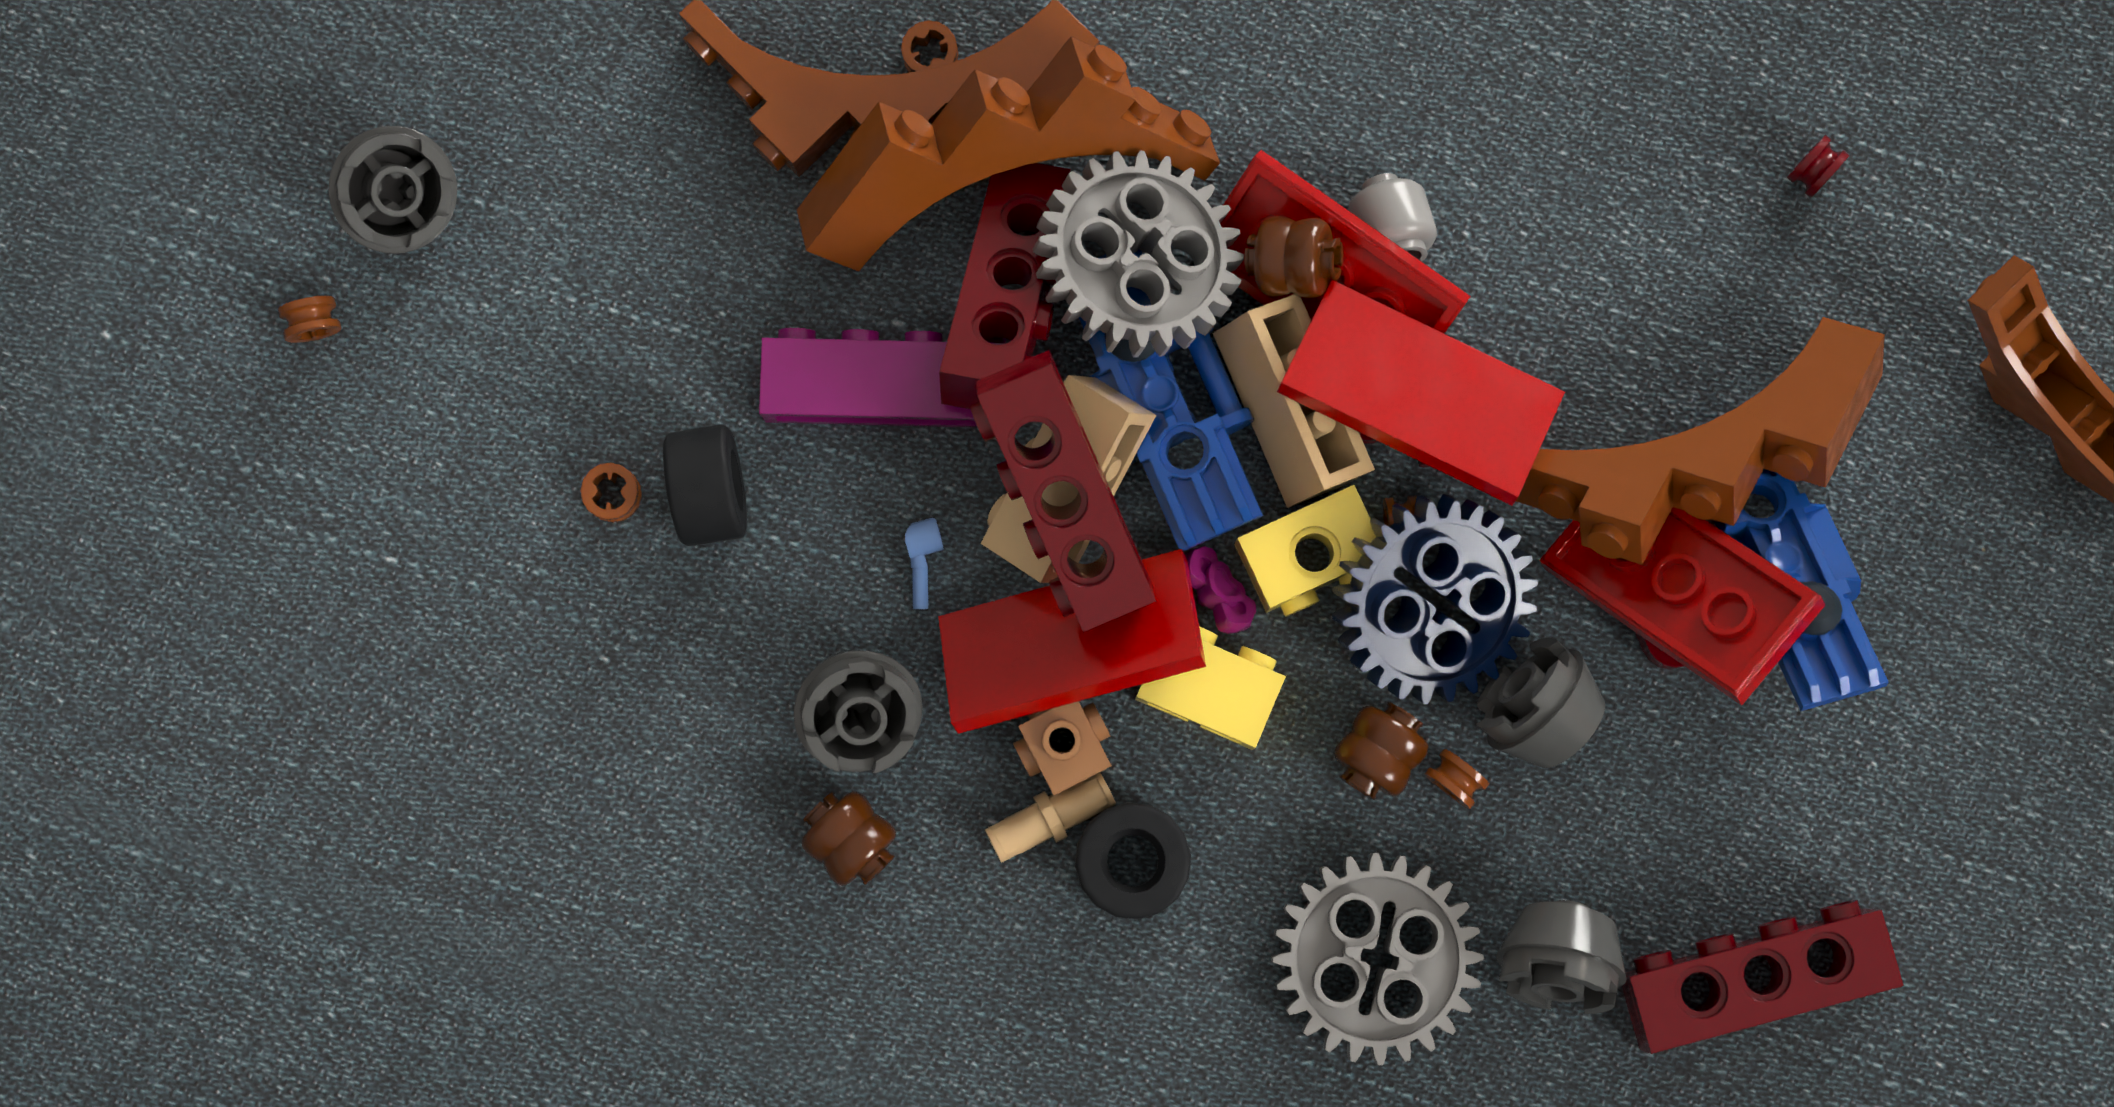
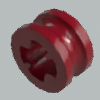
M1826 134L1787 176L1792 183L1794 181H1802L1806 185L1805 194L1810 198L1819 191L1849 157V154L1844 150L1841 152L1833 151L1830 147L1831 139Z

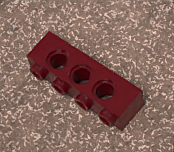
M1033 163L997 173L990 177L939 371L941 404L970 409L971 404L979 401L976 381L1034 357L1033 352L1036 340H1048L1053 320L1054 303L1046 302L1045 298L1048 295L1050 285L1054 286L1056 281L1037 278L1036 272L1042 262L1049 258L1033 253V247L1040 236L1046 235L1036 228L1043 212L1050 211L1046 203L1055 189L1064 191L1062 184L1071 172V169ZM1022 231H1031L1036 234L1031 236H1022L1016 233ZM1007 284H1019L1024 287L1016 290H1009L1003 288L1002 286ZM998 337L1010 340V342L1002 345L991 344L987 341Z
M1045 351L976 381L979 401L970 405L972 415L984 441L987 442L994 438L998 441L1006 461L996 464L999 475L1010 499L1013 501L1023 497L1032 519L1024 522L1023 526L1036 557L1040 559L1049 555L1058 577L1050 580L1049 584L1062 615L1066 617L1075 613L1082 631L1085 632L1156 602L1152 582L1050 351ZM1028 422H1041L1052 430V436L1049 441L1037 448L1025 447L1015 438L1018 429ZM1058 481L1069 482L1078 489V494L1071 503L1065 506H1053L1042 498L1043 491L1047 486ZM1084 540L1095 541L1104 548V551L1096 561L1089 564H1080L1073 561L1068 555L1070 549L1076 543Z
M1858 900L1841 902L1819 909L1822 920L1798 926L1795 916L1758 925L1760 937L1736 943L1734 934L1728 933L1695 942L1698 953L1673 960L1671 950H1664L1633 959L1636 970L1626 972L1627 980L1622 989L1639 1049L1653 1054L1904 986L1882 909H1860ZM1823 939L1830 945L1833 951V962L1828 971L1821 975H1816L1808 966L1807 952L1815 941ZM1762 956L1771 967V980L1763 990L1753 992L1745 982L1744 970L1752 958ZM1699 972L1709 983V997L1702 1006L1690 1009L1682 999L1681 987L1689 975Z

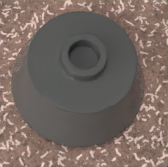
M382 126L359 134L341 150L330 173L329 199L338 223L353 240L377 252L390 254L406 253L429 244L446 228L456 206L457 180L449 158L431 138L407 127Z
M1547 637L1529 644L1530 650L1535 655L1522 663L1514 672L1503 665L1498 670L1500 677L1496 680L1491 678L1477 702V707L1485 713L1484 719L1478 722L1477 726L1487 734L1489 745L1496 750L1542 768L1554 767L1566 761L1580 750L1598 728L1605 712V700L1582 654L1576 649H1566L1555 638Z
M862 650L839 652L821 662L802 683L794 705L796 732L805 749L828 768L838 772L839 770L847 772L872 770V773H878L897 763L913 745L922 719L921 693L910 672L891 657L877 652Z
M1575 901L1536 902L1525 906L1496 954V960L1501 966L1499 981H1508L1506 993L1521 1002L1551 1010L1553 1000L1558 1002L1582 1001L1584 1002V1014L1607 1012L1615 1007L1617 989L1622 987L1627 980L1615 922L1608 916Z

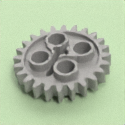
M1119 151L1113 152L1106 164V170L1094 158L1090 159L1082 171L1083 177L1071 171L1062 184L1064 191L1057 189L1053 191L1046 203L1050 211L1043 212L1036 226L1037 229L1046 235L1038 238L1033 247V253L1049 258L1042 262L1036 272V276L1038 279L1056 281V284L1051 288L1045 299L1048 303L1066 300L1070 305L1061 320L1064 324L1073 322L1079 317L1086 321L1082 335L1083 340H1089L1099 330L1106 333V351L1112 352L1121 339L1128 340L1131 354L1137 358L1145 349L1148 341H1151L1159 357L1167 353L1172 346L1173 339L1183 349L1188 348L1196 338L1195 330L1206 336L1217 323L1214 316L1222 317L1232 304L1226 295H1232L1241 283V279L1231 273V271H1235L1242 263L1244 254L1227 249L1240 236V229L1222 228L1220 224L1231 208L1229 205L1211 208L1207 201L1215 189L1213 184L1204 186L1197 191L1190 186L1194 178L1195 170L1193 168H1188L1179 177L1171 175V157L1168 156L1164 157L1157 169L1149 168L1145 151H1139L1129 167H1127ZM1127 203H1136L1144 207L1149 213L1150 219L1137 218L1130 212ZM1098 213H1105L1108 218L1099 216ZM1082 241L1097 243L1103 248L1107 258L1099 259L1088 254L1082 246ZM1171 249H1180L1188 253L1193 259L1195 266H1186L1178 262L1173 256ZM1141 250L1145 254L1138 258L1133 253ZM1134 287L1145 292L1150 299L1151 305L1137 304L1128 295L1127 288ZM1170 289L1178 290L1179 295L1172 294Z
M1370 853L1366 871H1360L1353 857L1347 856L1344 857L1343 862L1344 876L1338 878L1333 871L1323 866L1319 869L1324 884L1323 888L1318 891L1306 883L1299 885L1302 895L1308 901L1304 908L1289 904L1284 905L1283 909L1296 922L1293 929L1280 928L1274 930V935L1290 944L1289 951L1271 956V962L1288 966L1290 974L1274 984L1277 990H1295L1297 997L1285 1008L1287 1014L1293 1015L1303 1011H1307L1310 1014L1301 1030L1306 1036L1314 1034L1322 1027L1327 1030L1323 1049L1329 1053L1343 1039L1348 1041L1347 1055L1348 1060L1352 1062L1358 1060L1364 1046L1371 1048L1372 1057L1377 1065L1384 1064L1387 1047L1394 1046L1400 1058L1407 1062L1411 1059V1041L1417 1039L1423 1047L1433 1051L1435 1044L1430 1031L1437 1026L1439 1029L1453 1035L1456 1029L1447 1016L1450 1010L1455 1009L1470 1013L1472 1010L1470 1005L1459 994L1461 988H1480L1481 982L1465 974L1466 965L1483 961L1484 955L1466 950L1464 942L1474 938L1480 933L1478 927L1459 926L1457 920L1465 914L1469 905L1467 902L1454 903L1449 906L1445 903L1444 900L1453 886L1450 881H1444L1432 889L1427 886L1431 867L1423 865L1410 877L1406 875L1407 862L1405 856H1397L1390 870L1384 871L1379 853ZM1350 900L1362 902L1368 908L1370 914V923L1367 930L1356 937L1345 936L1338 929L1336 923V914L1340 906ZM1391 901L1395 905V911L1388 927L1383 950L1385 953L1393 956V962L1390 968L1379 967L1375 978L1370 1012L1362 1015L1359 1012V1004L1369 978L1370 965L1361 961V953L1364 948L1374 949L1376 947L1383 906L1386 902ZM1414 916L1425 918L1432 929V940L1429 946L1418 953L1408 952L1402 946L1399 938L1402 924L1408 918ZM1336 963L1346 964L1352 970L1355 977L1351 993L1340 1000L1327 998L1320 986L1324 970ZM1400 979L1408 980L1415 987L1417 1002L1408 1014L1393 1016L1384 1004V993L1391 983Z

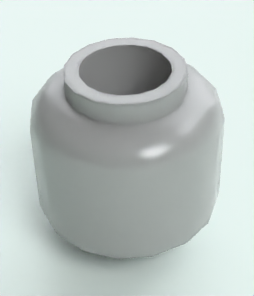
M1392 173L1379 174L1366 180L1361 187L1362 190L1351 199L1347 210L1421 262L1425 260L1428 255L1427 250L1432 247L1437 237V228L1422 185L1411 179L1398 178L1397 175Z

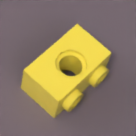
M1355 485L1237 538L1234 545L1266 613L1281 607L1284 616H1290L1319 602L1316 590L1337 580L1340 585L1350 584L1352 576L1345 572L1339 564L1341 561L1358 562L1362 556L1353 545L1352 540L1356 537L1371 543L1376 538L1371 527V519ZM1305 539L1321 541L1329 551L1330 560L1328 567L1318 572L1305 570L1299 565L1295 556L1297 544Z

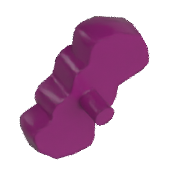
M1204 546L1186 551L1184 554L1188 561L1192 588L1197 590V601L1201 606H1206L1213 610L1218 630L1223 633L1232 634L1249 628L1257 612L1256 603L1253 599L1246 596L1243 585L1232 576L1229 567L1222 561H1218L1217 554L1212 548Z

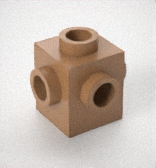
M1078 701L1028 715L1030 720L1018 726L1024 738L1014 742L1013 745L1030 778L1042 772L1053 795L1111 767L1100 744L1101 741L1111 736L1094 702L1081 707ZM1060 727L1067 728L1074 734L1073 746L1064 752L1054 750L1049 743L1052 731Z

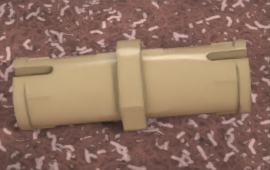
M1099 772L1056 795L1047 796L1046 792L1043 791L1033 797L1034 804L986 828L985 832L1002 863L1052 837L1056 843L1067 838L1066 830L1116 805V802L1106 781Z

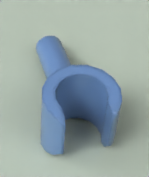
M935 518L911 523L905 533V543L912 568L913 609H928V565L925 555L944 550Z

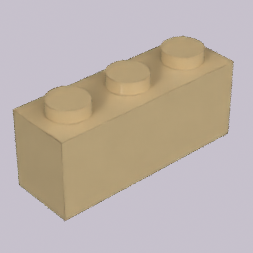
M1295 294L1249 310L1213 333L1244 408H1249L1254 418V422L1251 423L1287 508L1335 490L1375 470L1358 431L1277 392L1311 323L1301 296Z
M1068 375L1064 385L1114 496L1156 415L1095 377ZM1043 423L1036 438L1031 439L1025 447L1037 448L1043 446L1051 438L1052 430ZM1058 481L1046 487L1042 498L1053 506H1065L1076 498L1078 489L1069 482ZM1008 493L1002 495L989 512L987 519L989 528L981 544L1038 582L1049 583L1050 580L1057 578L1058 575L1049 555L1038 559L1030 545L1023 523L1031 520L1032 517L1023 497L1012 501ZM1090 540L1076 543L1070 549L1069 557L1079 563Z

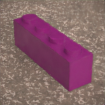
M782 328L778 330V338H762L759 414L766 423L978 428L970 409L941 404L939 371L947 342H943L942 333L909 331L905 332V341L879 340V332L849 329L841 331V339H816V331L812 329ZM993 338L987 342L1002 345L1006 344V338Z

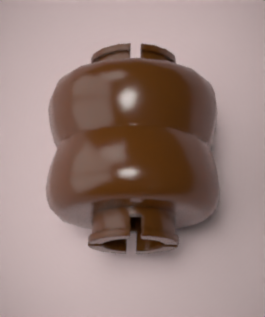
M1273 216L1261 223L1257 236L1255 234L1249 235L1246 244L1248 247H1254V249L1245 248V270L1248 272V276L1255 275L1257 287L1267 296H1282L1293 293L1305 298H1316L1326 292L1331 278L1333 280L1339 279L1342 270L1341 268L1334 267V265H1343V245L1340 242V238L1333 239L1330 226L1321 218L1315 217L1294 221L1286 217Z
M1391 702L1386 704L1387 707L1384 711L1369 705L1363 707L1354 720L1352 732L1348 733L1337 744L1334 752L1335 759L1346 768L1344 774L1340 775V779L1373 800L1376 799V794L1379 790L1391 796L1401 794L1408 784L1411 770L1424 760L1429 749L1427 741L1416 733L1423 726V723Z
M832 791L823 799V803L820 801L804 817V823L807 822L811 828L802 839V847L812 858L824 864L827 873L835 883L845 886L858 876L863 881V884L867 885L895 857L886 850L896 837L895 828L887 820L874 813L869 801L861 793L852 791L839 800Z

